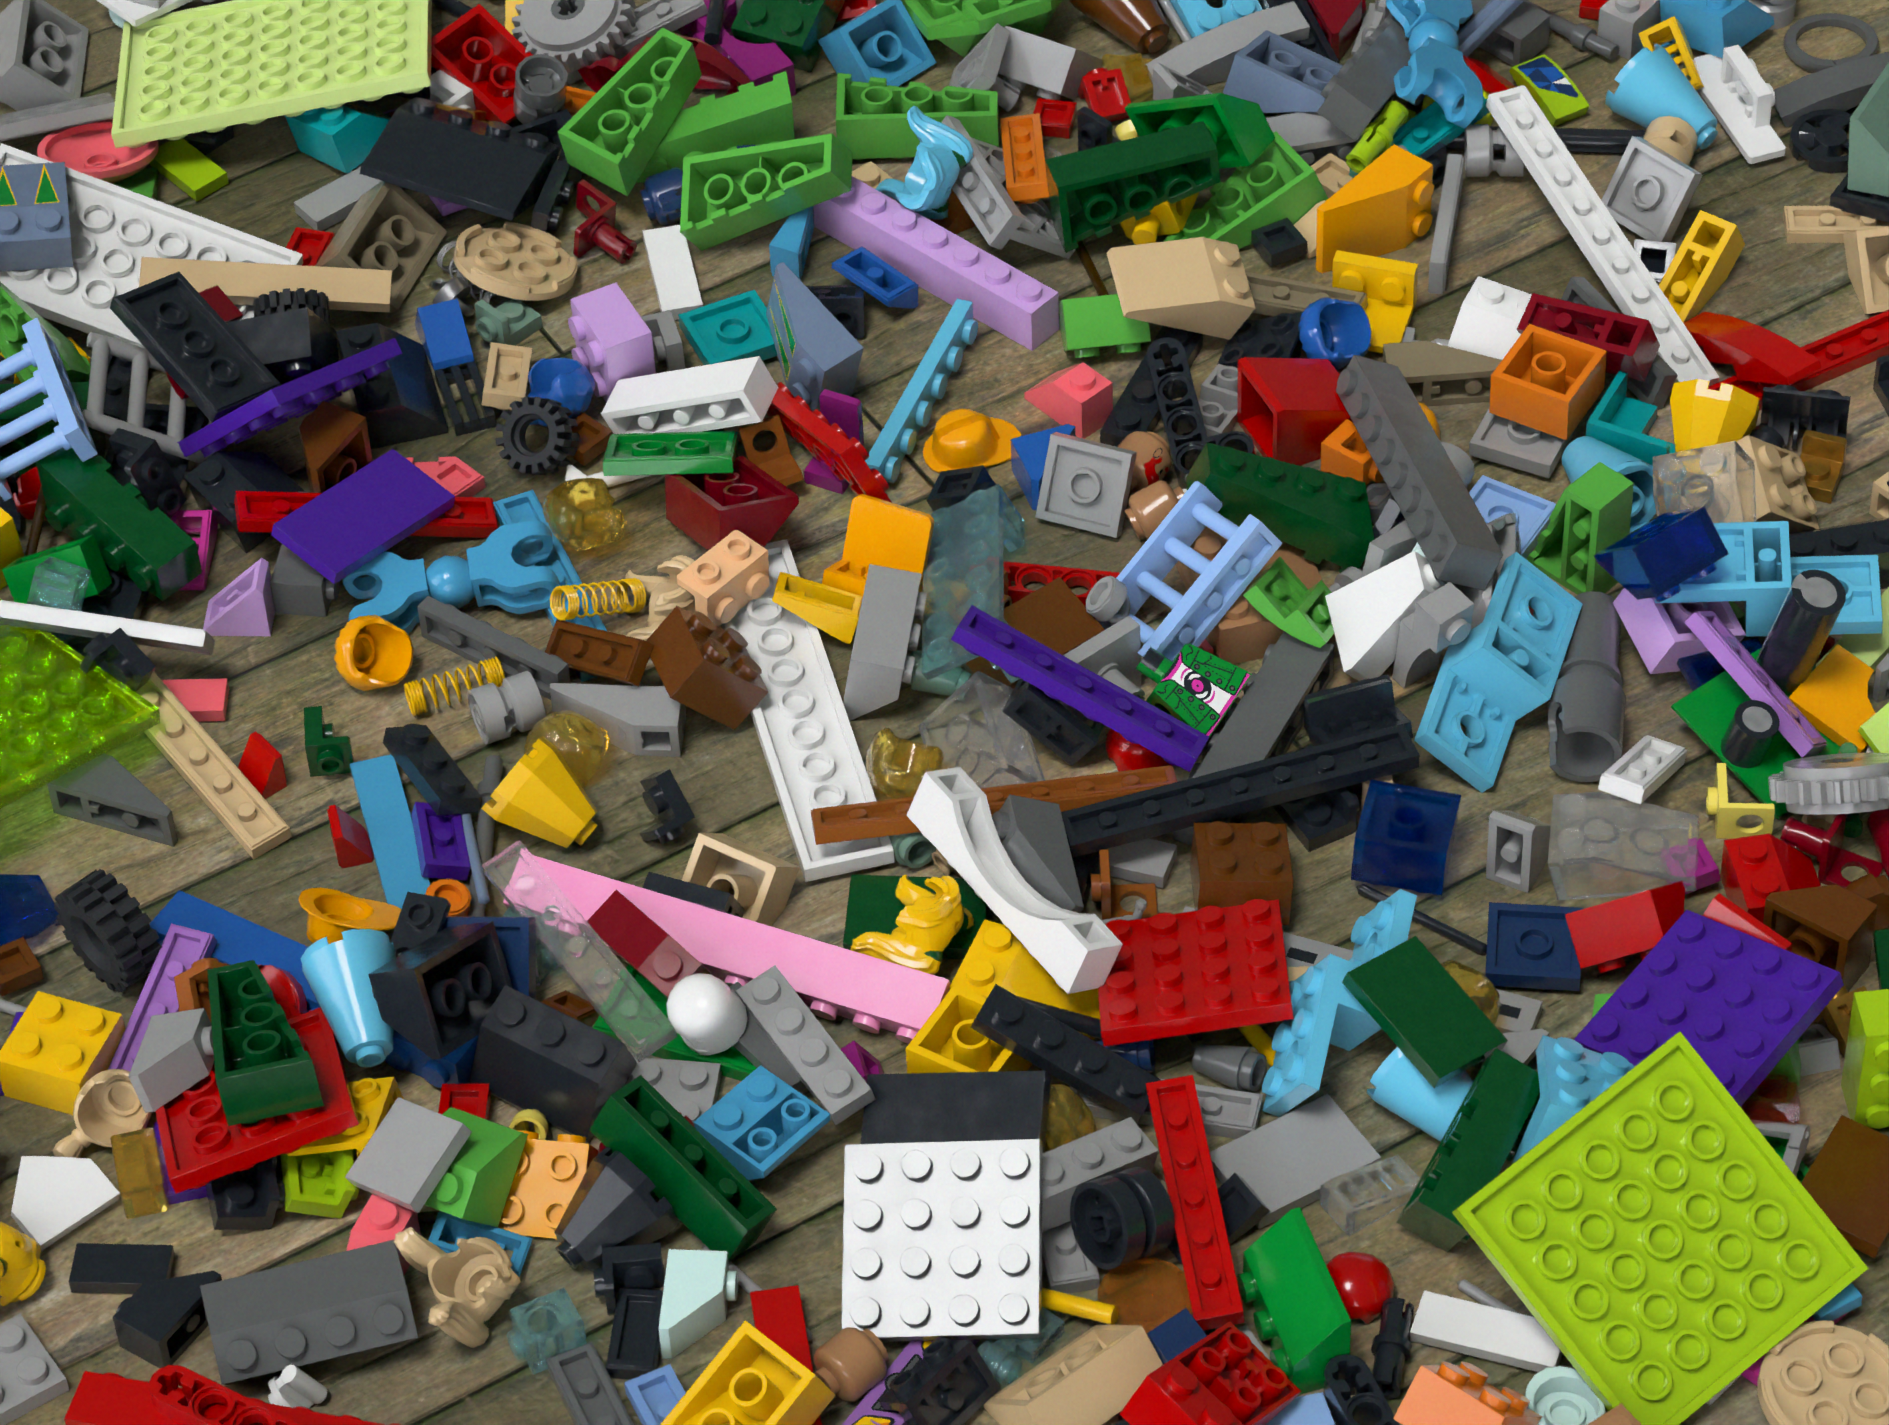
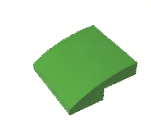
M1278 557L1268 565L1243 595L1266 619L1289 635L1307 644L1321 648L1335 633L1325 598L1326 595L1332 592L1322 580L1308 590L1281 557Z

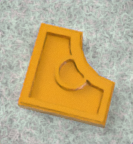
M1837 644L1788 698L1815 729L1848 753L1865 752L1868 743L1858 730L1861 725L1876 713L1868 698V682L1874 669Z

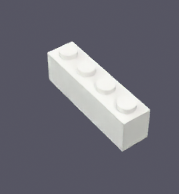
M760 356L620 379L617 381L601 415L613 431V434L703 432L753 424L763 421L778 390V386Z

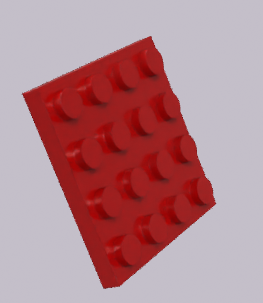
M1253 899L1243 905L1223 908L1206 906L1198 911L1176 914L1159 913L1149 918L1128 921L1116 919L1105 924L1123 945L1104 985L1098 988L1103 1046L1294 1019L1279 899L1271 901Z
M321 1007L290 1018L287 1022L292 1029H295L304 1051L308 1052L313 1061L324 1106L264 1118L256 1123H241L228 1126L216 1083L215 1064H213L211 1072L207 1077L155 1111L169 1181L176 1194L188 1189L203 1187L214 1179L235 1171H245L256 1163L280 1154L292 1153L301 1146L327 1136H337L348 1128L359 1125L338 1041Z

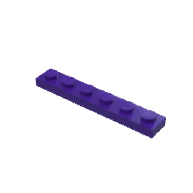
M971 605L951 638L952 641L963 646L969 653L987 659L1003 668L1007 674L1023 679L1041 689L1048 697L1068 704L1082 712L1088 719L1104 724L1122 734L1129 742L1140 744L1161 756L1167 763L1179 766L1188 772L1191 771L1209 739V736L973 605Z

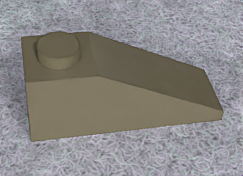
M1428 341L1383 344V362L1399 367L1418 402L1424 403L1426 406L1490 402L1491 374L1502 361L1501 359Z

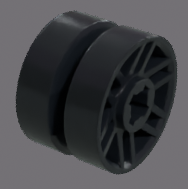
M1131 1167L1109 1176L1083 1183L1078 1186L1071 1199L1070 1220L1075 1239L1084 1255L1094 1265L1102 1269H1114L1135 1260L1163 1252L1168 1248L1173 1239L1175 1218L1171 1200L1161 1181L1145 1168Z

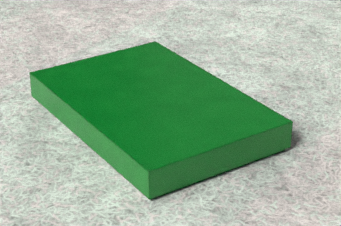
M706 431L612 434L609 437L603 459V475L733 473L738 451V432Z

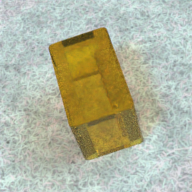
M153 1128L111 1136L119 1192L126 1218L132 1219L168 1211V1201Z

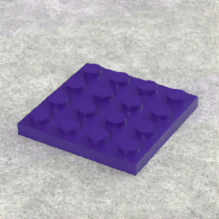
M393 338L273 388L178 442L184 457L201 451L204 458L217 451L227 448L229 444H239L258 435V432L262 430L267 432L289 421L287 417L289 419L303 417L313 412L318 407V404L320 405L323 401L330 402L342 396L341 391L345 393L366 383L364 374L368 380L391 369L388 361L402 354V351L396 339Z
M1686 910L1574 1040L1581 1044L1583 1048L1601 1054L1604 1052L1619 1054L1635 1067L1672 1036L1681 1032L1741 1107L1842 988L1844 983L1840 972Z

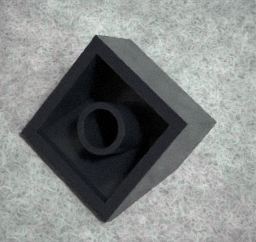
M217 451L184 476L198 507L201 510H212L218 526L245 553H248L268 538L271 533L238 532L234 505L236 491L306 492L264 452Z

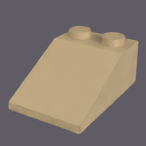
M1197 237L1113 247L1107 252L1123 316L1126 318L1230 340L1255 310L1238 245Z

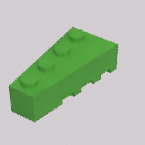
M662 27L558 131L567 163L628 197L702 76L693 43Z
M831 133L683 157L680 233L698 249L703 251L851 191L853 153Z

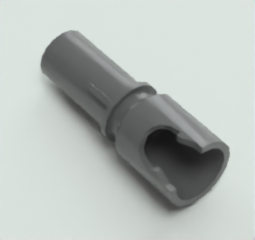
M1589 591L1575 596L1582 603V607L1549 700L1548 712L1550 768L1561 777L1577 782L1600 780L1601 775L1622 757L1626 695L1622 689L1623 677L1618 668L1621 618L1613 605L1615 599L1602 592Z

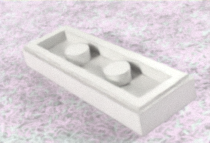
M680 225L643 230V242L660 311L671 310L674 320H679L678 314L702 307L703 303L687 240L680 233Z
M1649 735L1644 736L1601 775L1598 790L1642 804L1684 765L1687 750L1684 747Z
M1429 1291L1423 1292L1410 1330V1339L1413 1342L1540 1372L1548 1367L1559 1366L1563 1354L1535 1317Z

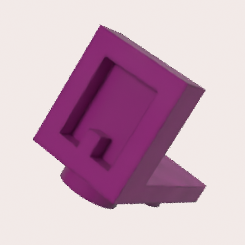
M824 389L819 396L820 412L825 416L830 425L835 422L842 428L849 439L855 437L864 447L861 401L848 395ZM813 457L804 469V482L842 495L850 485L845 478L840 481L834 476L823 460L819 462Z

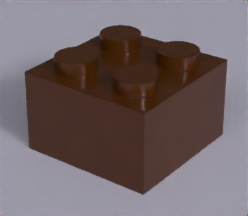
M676 606L646 640L654 645L650 658L669 697L734 730L768 693L760 676L762 670L751 659L746 649L748 643L745 638L732 628L724 630L714 625L701 612L696 611L693 614Z
M1221 821L1194 823L1190 871L1195 911L1206 906L1223 908L1243 905L1253 899H1263L1266 901L1279 899L1282 925H1289L1293 874L1286 824H1272L1269 822L1225 823Z

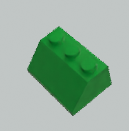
M1223 93L1129 103L1125 107L1139 137L1204 121L1217 147L1219 169L1251 166L1275 139L1259 104Z
M1298 1207L1290 1209L1243 1252V1273L1237 1275V1283L1244 1303L1252 1302L1256 1311L1253 1314L1260 1340L1269 1341L1272 1351H1270L1271 1362L1279 1367L1286 1374L1287 1378L1301 1390L1299 1394L1301 1395L1324 1388L1325 1366L1330 1359L1338 1355H1350L1351 1320L1302 1210Z

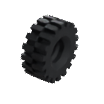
M101 869L98 871L94 870L55 897L56 903H54V908L59 913L56 917L59 924L65 928L63 933L66 939L71 940L74 945L72 949L76 955L83 958L85 967L90 972L93 970L99 981L102 983L105 981L107 987L113 991L116 989L117 992H123L150 973L159 950L162 948V945L156 941L159 939L156 930L150 927L149 923L151 920L147 913L143 914L138 907L140 903L135 897L131 898L129 896L128 889L122 882L117 884L115 876L110 873L106 875L105 871Z

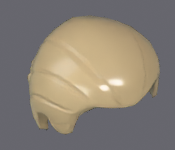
M124 1069L105 1070L94 1075L84 1084L76 1097L73 1108V1116L77 1128L72 1131L71 1135L61 1139L52 1150L55 1157L80 1158L84 1148H87L91 1143L104 1147H121L145 1130L152 1112L145 1113L128 1077L130 1071Z

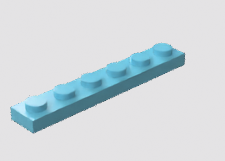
M956 299L870 450L869 458L865 460L870 470L873 468L878 470L888 484L890 482L894 483L897 480L905 454L910 455L912 453L918 431L921 426L926 427L929 423L932 406L936 399L943 398L948 378L952 371H958L962 362L963 351L967 344L972 345L975 341L978 322L973 320V302Z

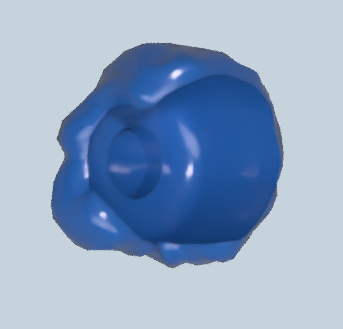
M542 358L528 372L530 393L527 397L546 398L562 403L561 407H566L572 412L568 416L570 419H575L588 409L595 389V380L587 367L581 362L569 358ZM540 419L535 420L529 424H538L541 426L548 427L547 424Z

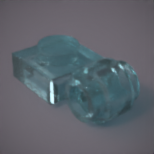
M1042 1307V1338L996 1339L997 1342L994 1343L987 1340L977 1350L998 1384L1006 1387L1014 1382L1021 1372L1022 1361L1017 1359L1020 1355L1033 1364L1064 1334V1321Z

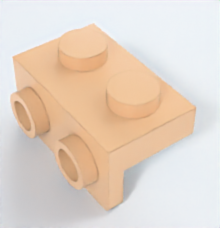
M734 530L677 575V584L694 595L695 612L703 613L714 625L719 627L722 623L729 622L751 600L761 597L769 587L768 550L739 530Z

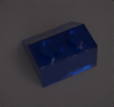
M1705 506L1663 513L1594 554L1597 563L1637 600L1655 597L1657 602H1661L1679 593L1682 590L1679 584L1691 577L1695 581L1714 572L1717 569L1715 562L1729 553Z
M1370 780L1355 835L1351 880L1442 896L1451 860L1461 795Z

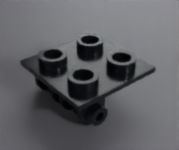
M1304 311L1291 314L1281 313L1274 317L1258 320H1246L1233 337L1227 340L1218 364L1238 368V360L1244 357L1300 358L1303 344L1300 341L1298 325L1301 321V314Z
M1776 385L1773 388L1763 387L1760 425H1766L1775 429L1784 439L1785 445L1783 448L1788 447L1790 428L1794 429L1792 449H1796L1799 429L1846 438L1851 397L1842 396L1839 392L1833 390H1819L1813 393L1798 391L1797 388L1789 385Z

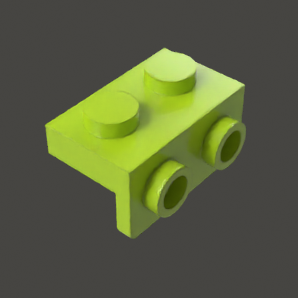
M356 1149L288 1157L287 1154H280L282 1180L285 1188V1211L341 1219L350 1200L355 1201L360 1188L354 1186L345 1178L354 1164L353 1159Z

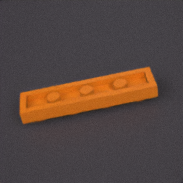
M1040 113L1000 118L1007 193L1013 202L1018 201L1023 204L1034 203L1041 198L1049 197Z

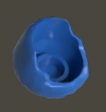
M1321 298L1311 303L1301 314V321L1298 325L1299 337L1303 344L1302 349L1305 351L1308 359H1328L1336 370H1340L1350 363L1353 355L1362 357L1369 351L1372 330L1368 315L1360 304L1339 299Z

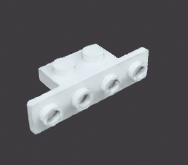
M1739 45L1724 48L1723 58L1711 54L1695 57L1694 59L1704 87L1698 89V92L1749 164H1754L1784 156L1786 147L1770 125L1771 107L1775 105L1774 90L1760 76L1755 62L1751 58L1748 59Z

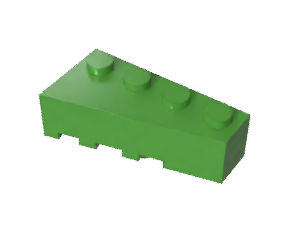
M786 71L772 75L773 81L758 86H755L754 82L738 86L739 92L717 99L715 94L700 98V102L695 106L686 109L681 108L637 180V183L645 182L649 176L675 167L683 170V157L737 149L738 145H763L794 140L792 99Z
M837 73V139L853 153V160L915 157L916 147L920 144V141L911 130L907 120V112L912 106H917L924 115L940 123L946 115L957 118L970 137L999 147L998 93L996 91L946 86L942 91H933L928 86H925V83L910 81L908 87L887 85L886 78L870 77L869 83L852 81L851 74Z

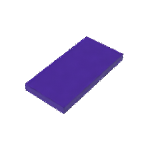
M391 449L274 523L271 535L330 582L336 584L451 509L454 505L455 496L397 451Z

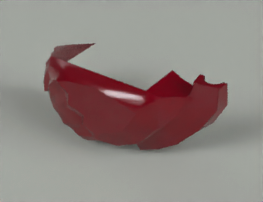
M676 34L693 43L702 74L694 88L729 89L726 94L727 96L739 92L738 86L751 82L741 70L711 45L698 38ZM653 36L646 37L642 43L634 46L621 60L609 55L601 60H596L590 66H582L578 71L586 85L597 93Z

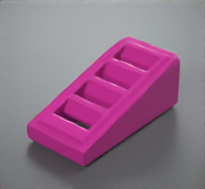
M178 510L171 520L186 534H200V538L192 539L196 542L197 547H199L198 555L202 569L200 575L179 590H205L216 543L218 522L212 510Z

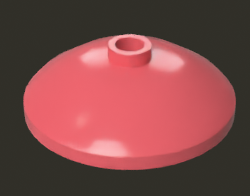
M107 119L53 131L39 143L37 156L51 162H65V167L113 184L127 179L148 166L158 153L159 143L156 140L150 141L138 148H130L128 146L115 148L111 135L113 119Z

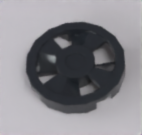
M1825 109L1812 111L1801 116L1792 125L1789 147L1792 155L1797 160L1800 155L1809 160V168L1815 171L1827 173L1848 171L1849 154L1842 155L1845 153L1846 148L1849 149V139H1847V133L1843 129L1850 126L1852 114L1845 111Z

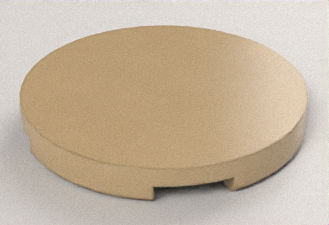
M504 222L503 228L482 229L479 224L474 225L459 235L454 251V263L467 280L488 292L518 300H547L565 294L574 284L578 267L575 257H570L561 248L562 242L545 231L512 222Z
M1821 1320L1801 1324L1770 1349L1762 1362L1758 1375L1757 1391L1760 1406L1770 1425H1889V1346L1872 1333L1867 1336L1854 1329L1834 1325L1833 1321Z

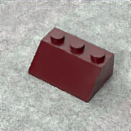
M744 456L736 457L733 473L665 475L666 519L707 550H710L734 530H739L762 547H765L799 504V495Z

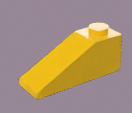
M1702 210L1699 211L1659 284L1660 289L1683 323L1695 317L1725 282L1745 246V242L1736 224Z

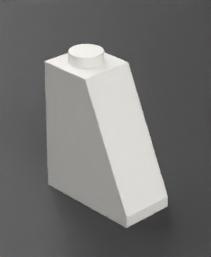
M1413 551L1325 596L1343 670L1346 674L1358 681L1379 677L1395 661L1400 620L1415 612L1416 602L1446 583V581L1437 579L1425 557Z

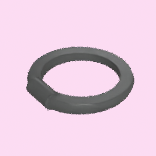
M1824 13L1811 15L1795 22L1784 36V49L1788 57L1796 65L1815 73L1847 61L1876 55L1879 49V40L1874 29L1858 18L1844 14ZM1837 26L1857 33L1864 40L1866 46L1854 56L1828 60L1805 53L1799 48L1796 41L1801 34L1812 28Z

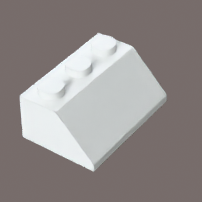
M1478 276L1462 303L1447 346L1502 360L1521 335L1518 333L1517 327L1532 294Z

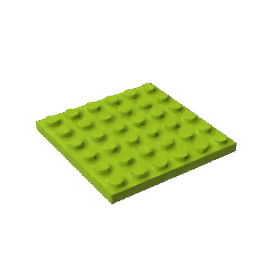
M1681 1032L1672 1036L1452 1212L1586 1384L1603 1402L1605 1408L1610 1411L1619 1404H1622L1642 1425H1680L1869 1269Z

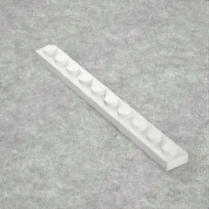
M1525 85L1489 94L1486 103L1489 112L1622 313L1650 321L1660 344L1657 354L1678 374L1674 383L1694 379L1710 381L1709 386L1718 383L1720 377Z

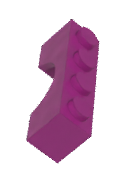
M703 0L708 9L710 0ZM726 0L720 39L716 45L711 46L729 59L751 82H754L755 86L773 81L772 75L786 71L791 96L796 95L793 62L775 43L753 44L732 37L731 26L737 16L736 0ZM707 14L679 28V32L682 35L704 41Z

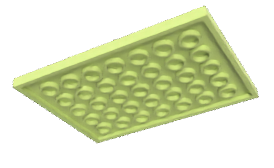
M232 0L166 13L137 27L126 21L123 24L111 132L115 148L125 146L138 148L150 141L166 138L168 140H178L191 133L201 131L218 132L227 126L241 123L254 125L265 121L267 118L282 115L295 117L307 110L322 107L335 109L348 102L358 100L375 101L381 99L384 95L398 92L415 93L424 87L431 86L432 0Z

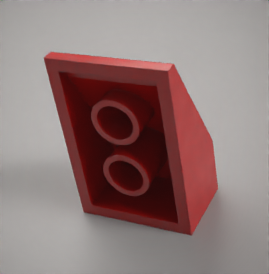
M480 4L431 38V67L436 68V72L441 70L473 90L475 109L486 112L487 120L503 122L505 124H509L517 118L513 109L515 71L522 60L533 54L531 52L525 53L526 48Z

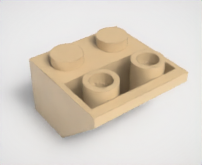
M1747 435L1707 457L1725 523L1788 521L1789 534L1819 529L1815 516L1817 507L1814 499L1808 492L1804 479L1806 473L1805 466L1796 453Z

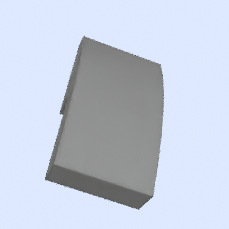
M1218 364L1201 385L1198 403L1207 437L1230 432L1237 422L1238 368ZM1191 432L1183 433L1181 435H1189L1191 434Z

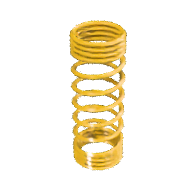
M637 578L557 586L553 589L550 596L551 611L560 621L572 620L576 616L582 619L586 615L591 618L596 614L601 617L605 613L613 615L615 612L618 614L640 612L646 603L645 587ZM618 585L617 595H616V592H615L614 589H615V587ZM607 586L611 588L610 597L614 609L611 612L607 611L608 598L605 592ZM629 586L632 589L634 595L633 607L630 605L628 599ZM598 587L602 591L601 604L604 610L602 613L597 611L598 598L595 591ZM588 588L592 591L591 603L594 610L592 614L588 613L589 604L585 594ZM578 589L582 592V607L585 612L583 615L578 614L580 609ZM566 596H567V599H568V612L566 611V608H565V597H566ZM618 604L622 609L621 611L617 610Z
M495 656L494 658L491 657V659L488 658V660L485 659L484 662L479 661L478 673L471 664H468L466 676L457 667L454 673L455 680L448 671H445L443 683L436 674L432 676L431 685L425 678H421L420 683L418 680L404 683L405 696L412 715L416 716V714L419 715L428 711L424 697L423 681L430 691L436 709H439L435 690V678L444 693L447 705H451L446 674L454 686L459 702H462L458 682V671L462 675L467 689L470 690L472 687L469 668L472 669L479 686H482V664L488 683L493 682L496 686L500 687L505 674L499 658Z

